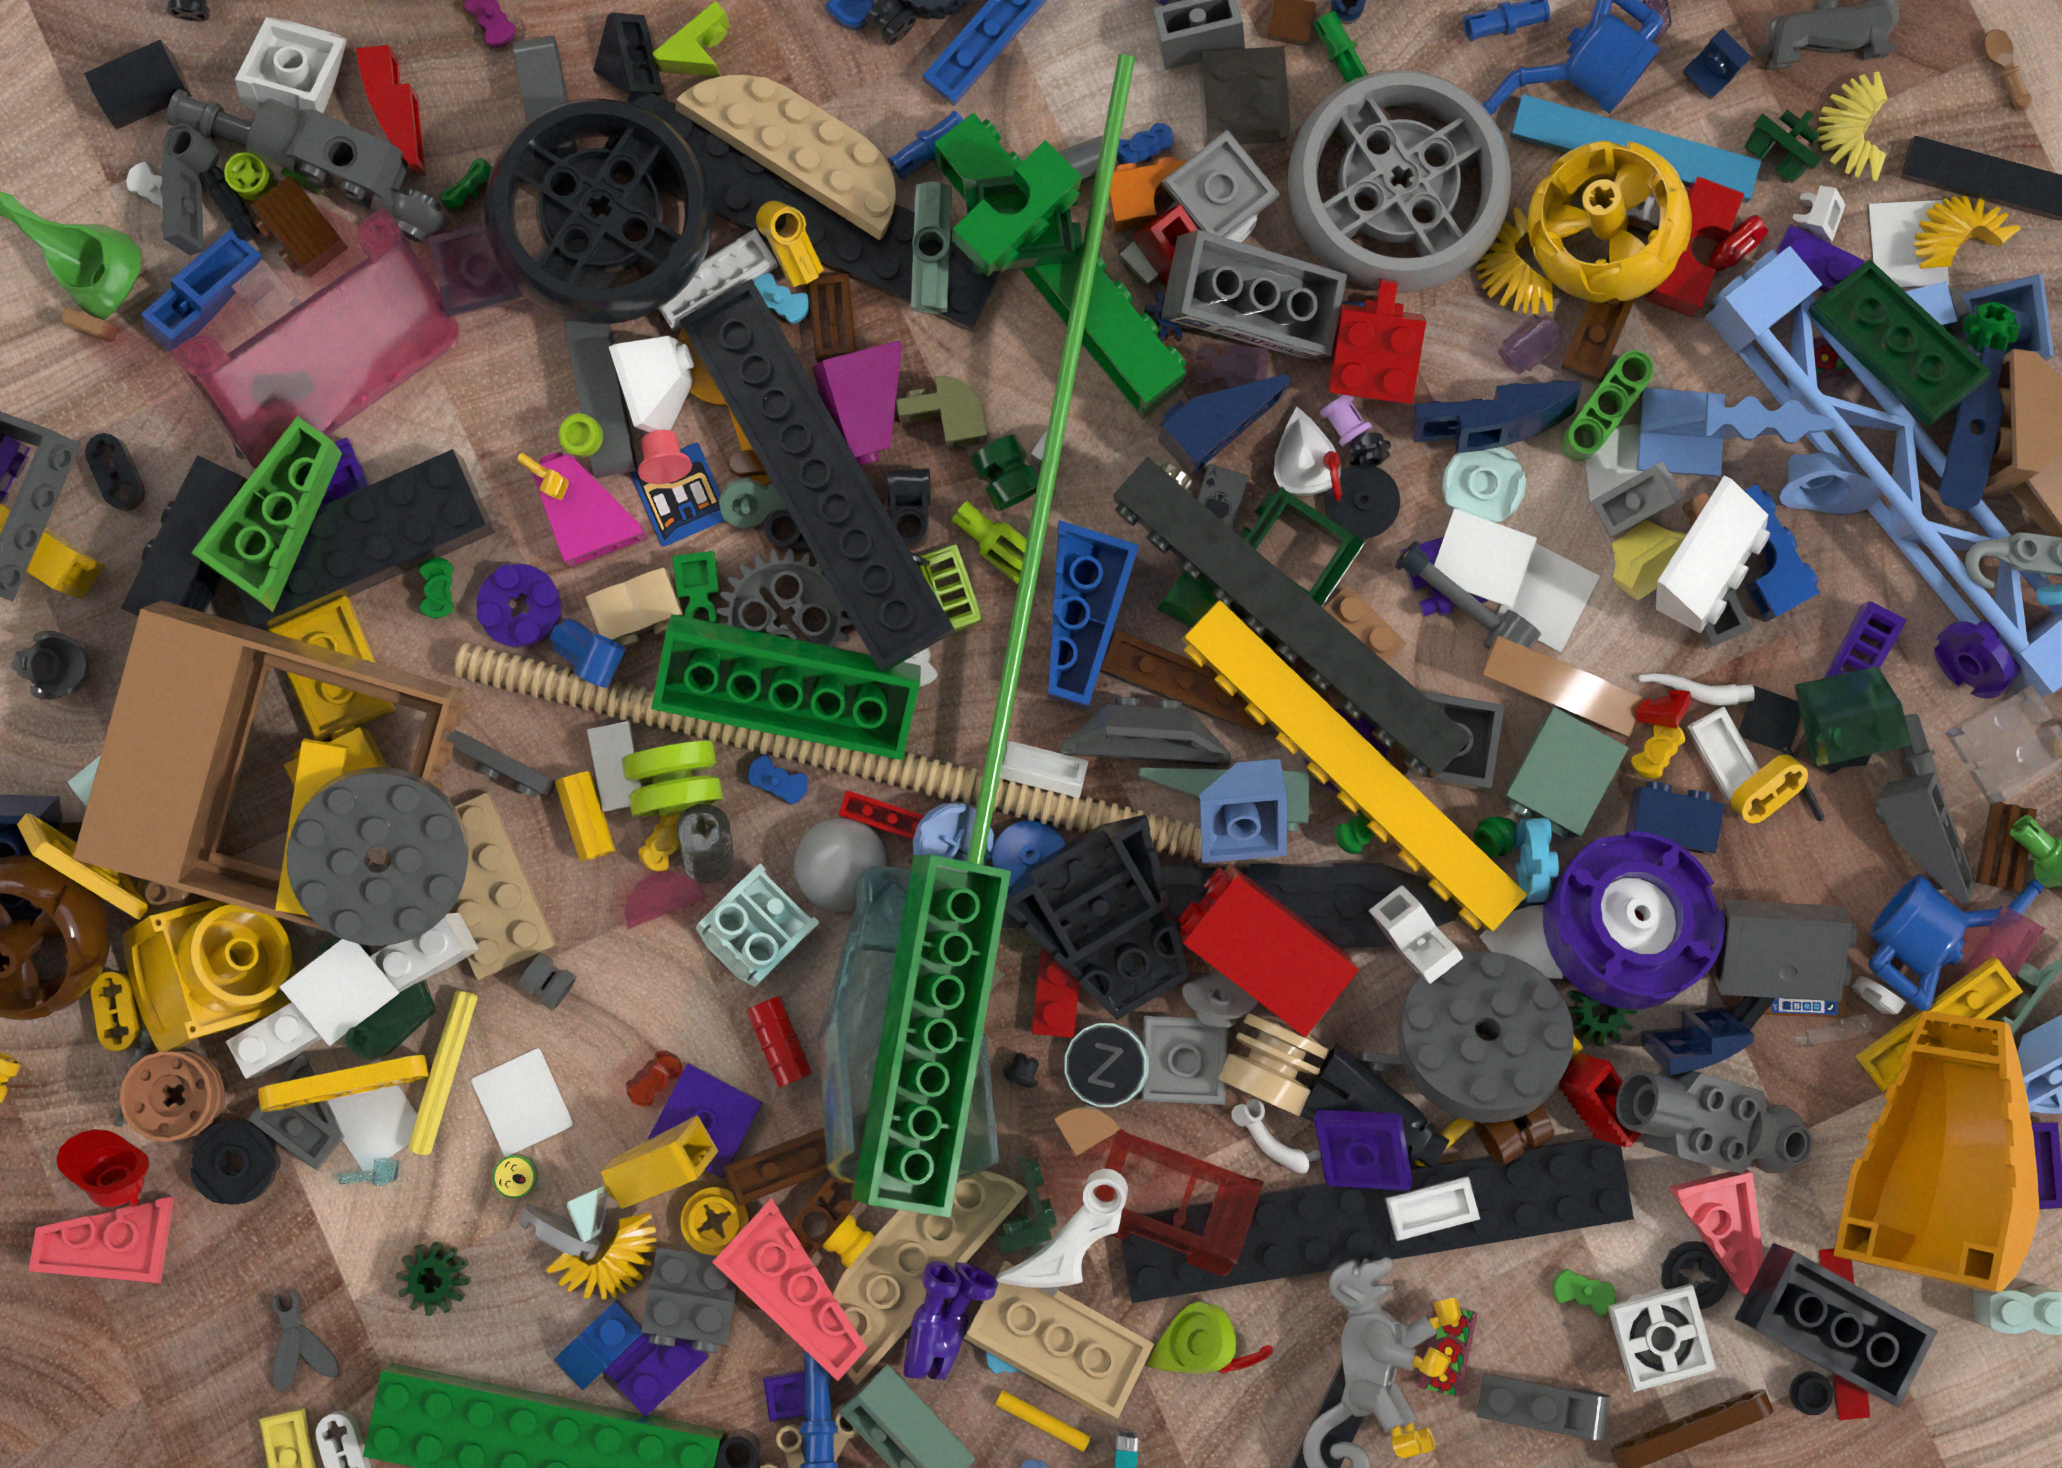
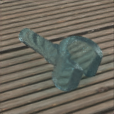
M391 1158L374 1159L373 1171L339 1174V1184L372 1182L373 1185L384 1186L397 1179L399 1161Z

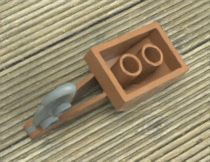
M2013 349L2004 355L1997 386L2004 408L1988 480L1982 497L1997 499L2009 492L2047 535L2017 533L1998 540H1982L1972 545L1966 554L1965 565L1967 572L1975 583L1989 589L1994 587V581L1985 578L1979 570V561L1984 556L1995 557L2017 571L2062 576V379L2037 352ZM1972 423V433L1979 435V427Z

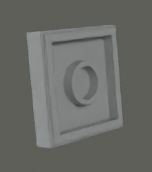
M1228 130L1162 180L1161 184L1178 205L1181 204L1198 230L1224 238L1232 235L1274 202L1280 195Z
M1143 1016L1142 1044L1149 1056V1075L1141 1090L1140 1101L1225 1105L1226 1083L1219 1080L1218 1077L1227 1059L1228 1028L1210 1027L1200 1022L1198 1018Z

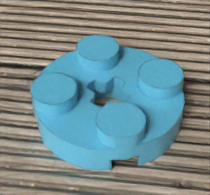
M1549 818L1521 819L1517 825L1515 848H1521L1520 862H1515L1517 885L1528 894L1523 899L1526 900V903L1545 902L1552 890L1550 878L1558 876L1559 863L1557 853L1549 852L1548 843L1551 841V823Z

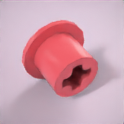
M656 430L646 434L641 439L640 443L644 461L638 467V474L643 481L652 484H667L685 477L691 471L692 462L687 455L681 453L678 437L673 431Z

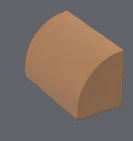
M1090 1104L1070 1105L1053 1114L1055 1122L1076 1156L1120 1130L1119 1125L1109 1113Z

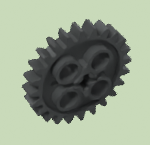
M788 549L785 560H780L776 550H771L770 562L765 563L757 554L754 556L755 569L751 570L744 564L740 565L741 572L744 575L742 580L729 576V582L735 587L734 592L720 593L721 597L730 602L729 607L717 609L718 614L728 617V622L722 625L776 636L785 634L792 639L799 640L788 625H776L775 620L779 616L778 613L760 594V588L765 587L783 609L794 608L796 613L792 616V620L810 639L811 643L837 648L835 646L836 641L848 642L850 639L840 630L841 626H849L853 623L850 619L842 617V611H845L828 579L822 574L820 565L817 563L814 567L809 566L810 553L806 552L800 562L795 561L793 549ZM784 575L795 577L799 583L798 594L789 600L781 598L776 591L777 581ZM752 602L761 603L767 610L766 621L756 627L747 623L744 618L745 608ZM811 607L820 608L826 614V625L820 631H810L803 623L804 613Z

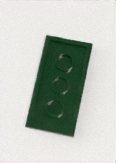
M1871 259L1817 299L1808 309L1811 317L1928 427L1987 381L1992 374L1983 363Z

